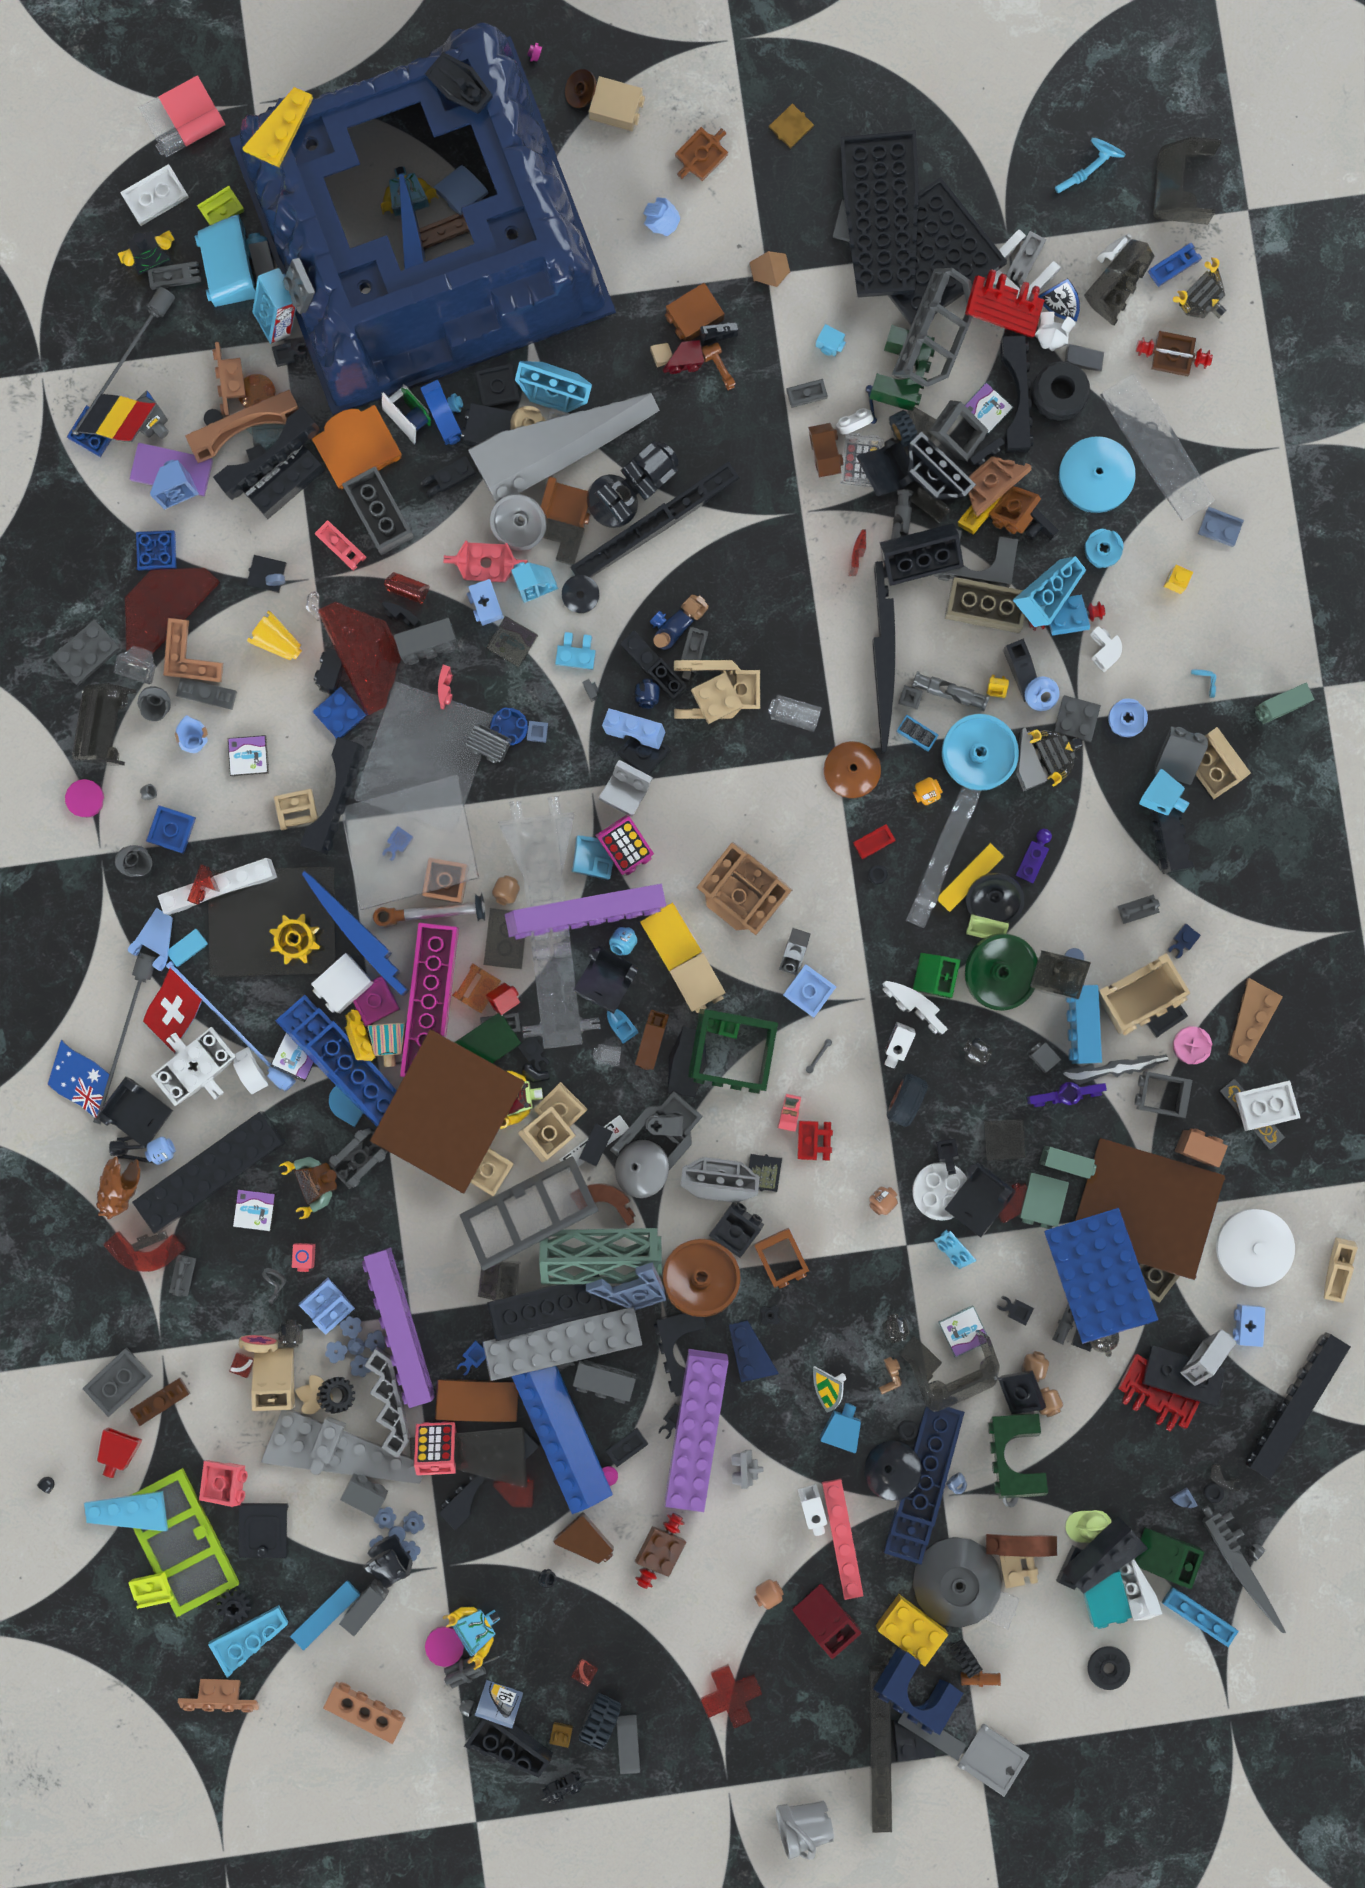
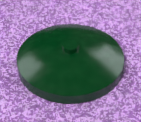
M994 934L981 940L970 952L965 965V981L970 994L978 1003L993 1010H1010L1022 1005L1034 992L1039 979V962L1035 951L1025 940L1011 934Z

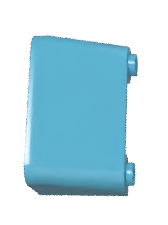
M239 214L198 231V235H195L196 244L201 248L209 288L206 290L208 301H212L215 307L255 298L254 276L251 271L245 242L246 231Z

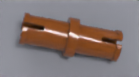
M980 1671L969 1678L966 1673L961 1672V1685H979V1687H983V1685L1001 1686V1674L983 1673V1671Z

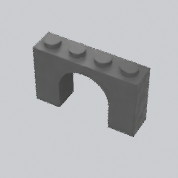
M957 530L961 539L962 530ZM999 537L996 543L993 564L985 570L974 571L964 565L962 568L938 573L934 576L942 581H949L957 577L1009 588L1012 583L1018 539Z

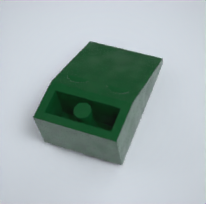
M1144 1527L1140 1540L1148 1549L1134 1558L1139 1568L1175 1584L1192 1589L1205 1552L1200 1547Z

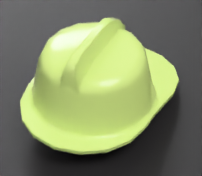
M1078 1511L1068 1517L1065 1528L1072 1540L1080 1543H1090L1111 1523V1519L1103 1511Z

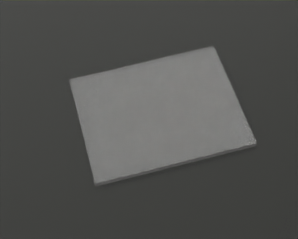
M395 681L354 799L449 831L450 833H455L482 757L481 753L479 755L474 754L465 745L474 725L481 723L490 728L494 714L452 700L449 705L446 704L443 710L440 708L437 695Z
M458 775L346 806L342 817L360 910L479 878Z

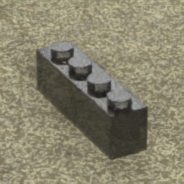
M1131 239L1084 294L1091 308L1114 326L1118 321L1116 317L1119 312L1124 311L1127 305L1125 302L1130 293L1133 294L1135 292L1138 279L1143 278L1155 257L1148 243Z

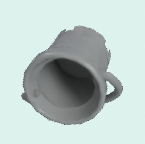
M824 1801L796 1806L784 1804L776 1807L778 1828L786 1856L789 1860L799 1855L805 1859L812 1860L815 1858L816 1847L833 1842L832 1822L828 1814L825 1813L828 1811V1808Z

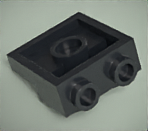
M732 1202L709 1236L741 1258L760 1233L764 1224L760 1216L748 1213L746 1211L747 1208L742 1203L738 1202L736 1204Z

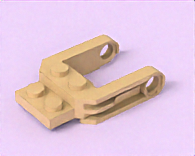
M732 660L674 661V671H721V674L726 672L743 705L740 709H760V670H740ZM674 709V719H705L701 709ZM740 709L720 719H731L739 712Z

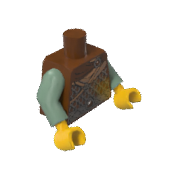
M306 1157L295 1160L294 1163L286 1161L279 1165V1167L283 1165L287 1167V1171L281 1173L283 1175L296 1169L294 1172L307 1205H310L309 1207H300L296 1210V1212L304 1211V1216L299 1219L308 1218L312 1211L316 1212L329 1204L332 1192L337 1189L335 1182L337 1175L334 1170H330L328 1163H320L319 1160Z

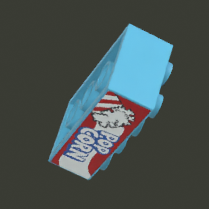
M279 268L258 276L252 310L270 344L289 337L293 328V320L295 319L296 307L292 304L289 291L284 287L283 280L285 274H282Z

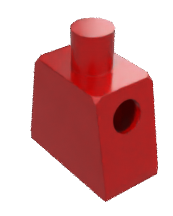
M109 1427L104 1429L97 1458L99 1463L106 1465L103 1475L114 1478L117 1469L125 1470L142 1443V1439Z

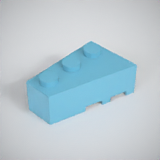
M521 562L516 564L514 569H511L524 603L559 589L552 571L548 567L530 562L526 564Z

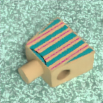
M406 1023L368 1025L374 1055L383 1056L384 1067L396 1066L395 1055L403 1054Z

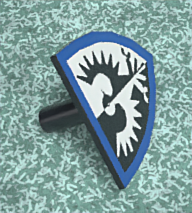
M1068 278L1038 296V298L1045 300L1043 306L1049 312H1054L1055 316L1066 319L1068 316L1077 322L1080 312V300L1074 285Z

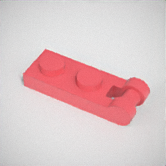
M328 520L314 533L352 571L357 568L356 565L360 561L363 562L367 558ZM353 552L355 556L350 560L347 556Z

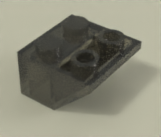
M504 1260L485 1271L481 1269L478 1297L498 1300L517 1295L521 1262Z

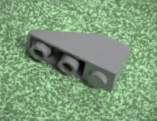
M1026 728L1020 731L1019 758L1016 775L1023 792L1048 781L1046 778L1048 777V772L1044 766H1041L1039 761L1041 759L1040 753L1030 743L1033 737L1031 734L1028 735L1030 731L1027 732Z

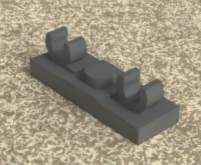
M180 677L176 696L233 710L237 691Z

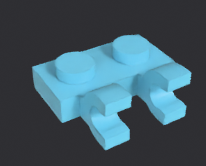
M565 632L564 646L558 645L555 664L593 670L596 650H590L591 635H584L583 647L575 648L572 647L573 633Z

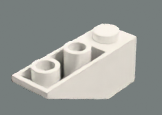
M1133 1559L1120 1568L1119 1571L1134 1621L1148 1620L1162 1615L1155 1592Z

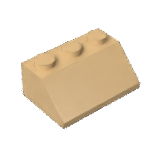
M1218 727L1205 735L1208 738V748L1196 772V776L1213 799L1251 774Z

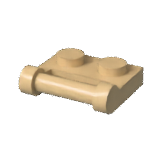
M312 789L274 796L281 831L287 830V827L315 822L319 818ZM310 809L311 815L285 820L286 814Z

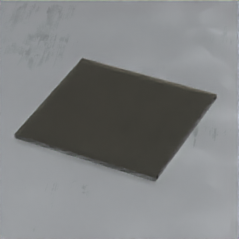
M334 867L274 868L277 875L275 879L209 899L210 977L323 974L336 962L335 921L317 898L302 873L304 871L309 873L335 898ZM208 870L207 875L209 878L230 870ZM301 914H305L306 924L310 927H319V930L315 933V943L320 946V949H313L307 955V963H304L301 959L293 958L288 964H284V955L279 951L271 952L270 950L275 945L273 940L275 936L269 931L270 929H278L277 927L283 923V915H286L289 919L297 920ZM293 935L291 942L297 943L299 937Z

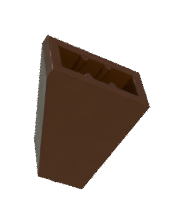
M655 1010L650 1011L635 1065L644 1070H654L669 1014Z
M584 1512L554 1537L553 1540L555 1545L597 1564H600L602 1561L607 1562L613 1556L614 1546Z

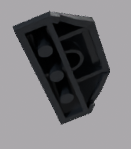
M920 432L910 442L908 447V473L935 500L964 498L974 488L976 484L923 432Z

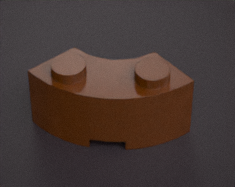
M831 423L808 427L811 448L814 451V462L819 478L840 474L841 466L844 465L842 454L838 453L836 440H838L837 430L833 429Z

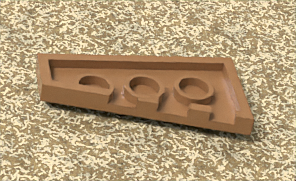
M1247 978L1246 989L1242 997V1004L1237 1016V1024L1233 1032L1228 1055L1247 1064L1283 996Z

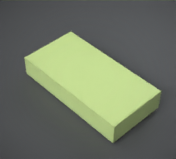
M971 915L966 934L980 938L1000 933L1006 934L1009 924Z

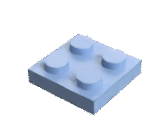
M805 964L783 996L814 1018L836 986Z

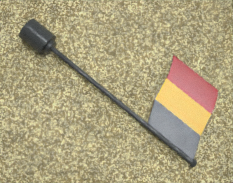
M159 287L148 303V312L151 315L75 430L72 429L74 435L79 433L95 434L116 441L133 442L156 407L157 403L139 402L123 396L103 393L153 317H164L176 297L165 288Z

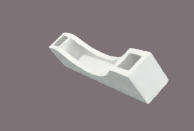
M264 858L158 895L163 914L171 915L219 895L275 879L277 875L272 860Z

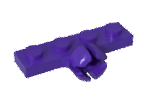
M1066 1082L1059 1087L1058 1091L1027 1096L1028 1104H1033L1034 1107L1045 1106L1047 1101H1052L1053 1104L1074 1105L1080 1099H1083V1095L1090 1094L1091 1097L1101 1096L1103 1091H1107L1106 1083L1079 1087L1073 1082Z

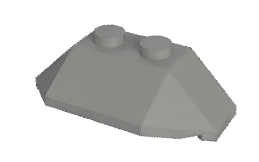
M702 1157L683 1167L680 1186L698 1198L738 1203L758 1196L760 1177L754 1174L742 1162Z

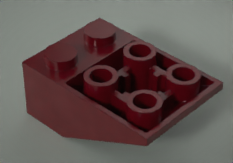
M819 1584L792 1609L831 1659H834L861 1634L860 1627L822 1584Z

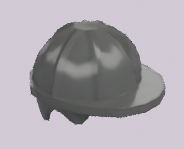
M156 686L144 688L138 697L137 704L141 715L149 721L163 719L171 708L170 697L162 688Z
M129 845L123 847L117 853L115 866L126 876H144L151 870L152 858L144 847Z

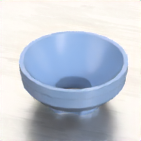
M1037 677L1026 687L1025 700L1034 710H1049L1059 699V687L1049 677ZM1044 692H1049V700L1042 702L1041 695Z

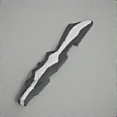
M1167 1054L1160 1056H1138L1135 1060L1109 1061L1107 1066L1094 1068V1064L1068 1069L1064 1070L1063 1074L1078 1085H1081L1109 1073L1118 1077L1123 1073L1132 1074L1133 1072H1142L1145 1068L1152 1069L1156 1064L1168 1062Z

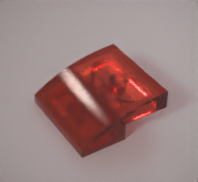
M866 529L861 530L855 542L849 562L848 576H856L858 572L859 557H863L866 550Z

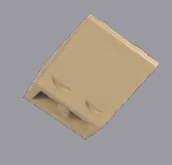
M278 1348L274 1352L271 1351L272 1349H268V1352L265 1353L254 1352L251 1389L252 1411L291 1410L295 1407L294 1348Z

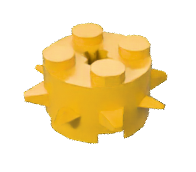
M301 914L297 920L289 919L286 915H283V923L277 927L278 929H270L269 931L275 936L273 939L275 945L270 950L271 952L279 951L283 954L284 964H288L293 958L301 959L304 963H307V955L313 949H320V946L315 943V933L319 930V927H310L306 924L305 914ZM293 935L299 937L297 943L291 942Z

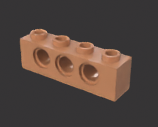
M336 1682L323 1709L393 1744L406 1718L403 1716V1713L399 1710H391L385 1707L386 1705L379 1700L373 1701L369 1699L367 1694L350 1689L351 1687L344 1682ZM343 1699H350L353 1705H345ZM361 1708H368L370 1710V1714L364 1715L361 1712ZM378 1717H385L388 1723H380Z

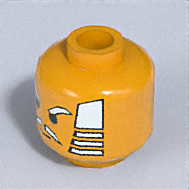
M931 777L916 783V791L913 792L917 802L922 801L924 805H929L939 800L941 793H943L937 779L933 780Z

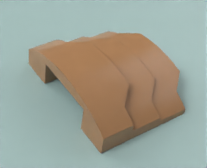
M734 842L728 846L696 887L705 894L706 906L736 931L748 929L755 935L759 933L793 891L772 871Z

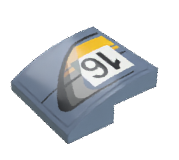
M486 1680L475 1716L512 1728L523 1692Z

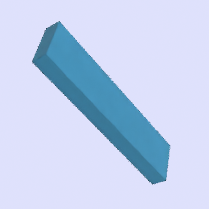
M347 1580L290 1637L304 1651L361 1593Z
M1171 1586L1161 1602L1227 1647L1230 1646L1239 1632L1236 1628L1173 1586Z

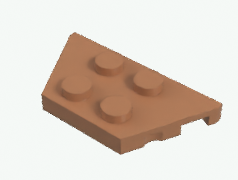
M992 456L974 471L969 478L976 485L968 495L975 515L978 517L1032 470L1031 465L1026 463L1024 466L1015 464V461L1002 460Z

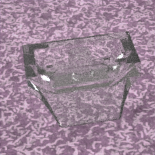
M132 646L125 653L117 655L114 673L149 685L152 684L156 667L153 662L152 652Z

